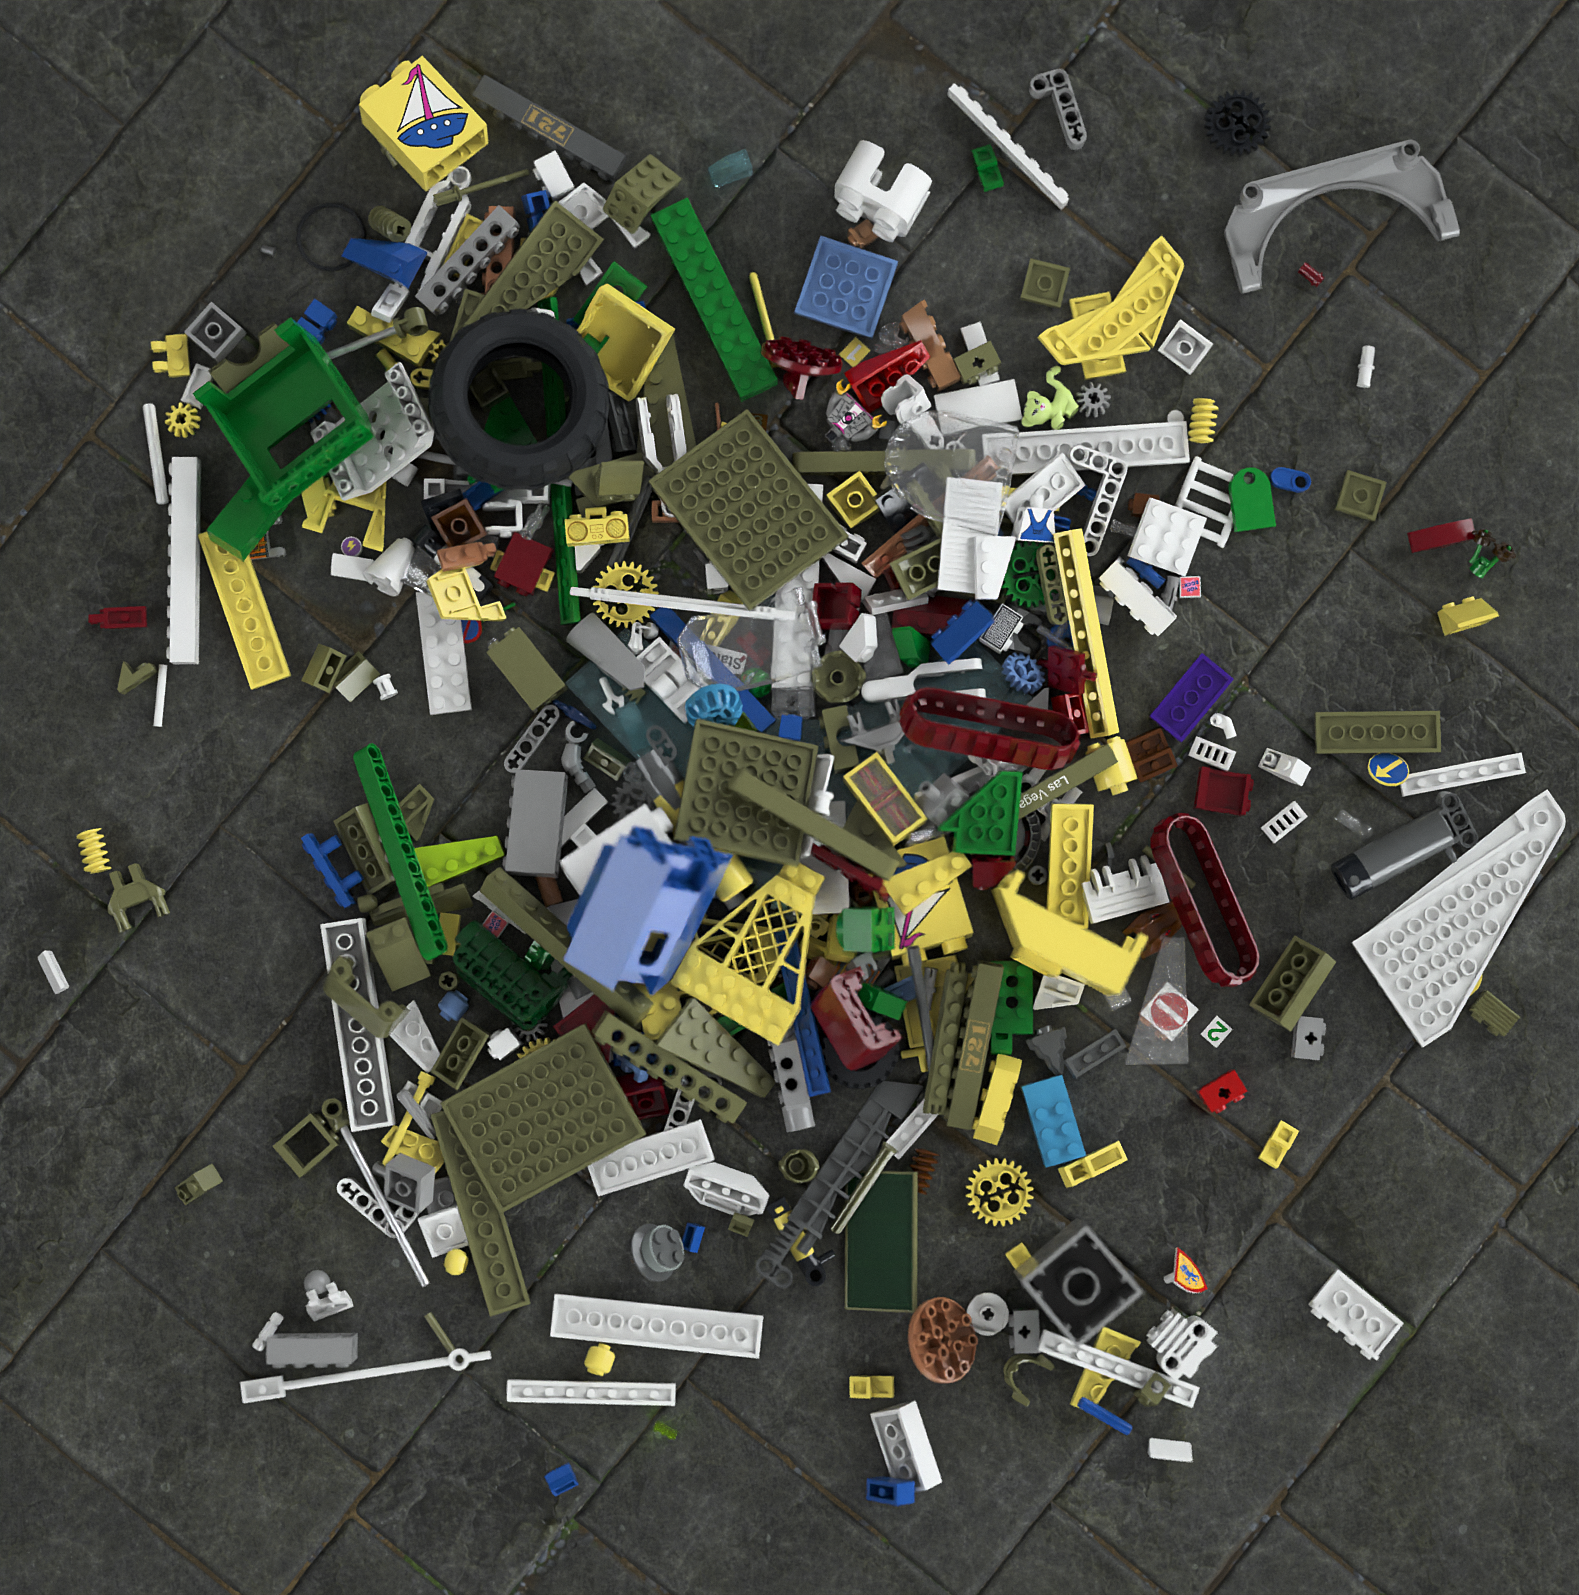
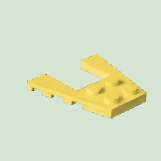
M333 482L329 489L325 491L318 504L311 510L307 519L303 521L302 527L323 533L335 499L373 511L362 546L383 552L386 482L371 493L345 501L341 499Z

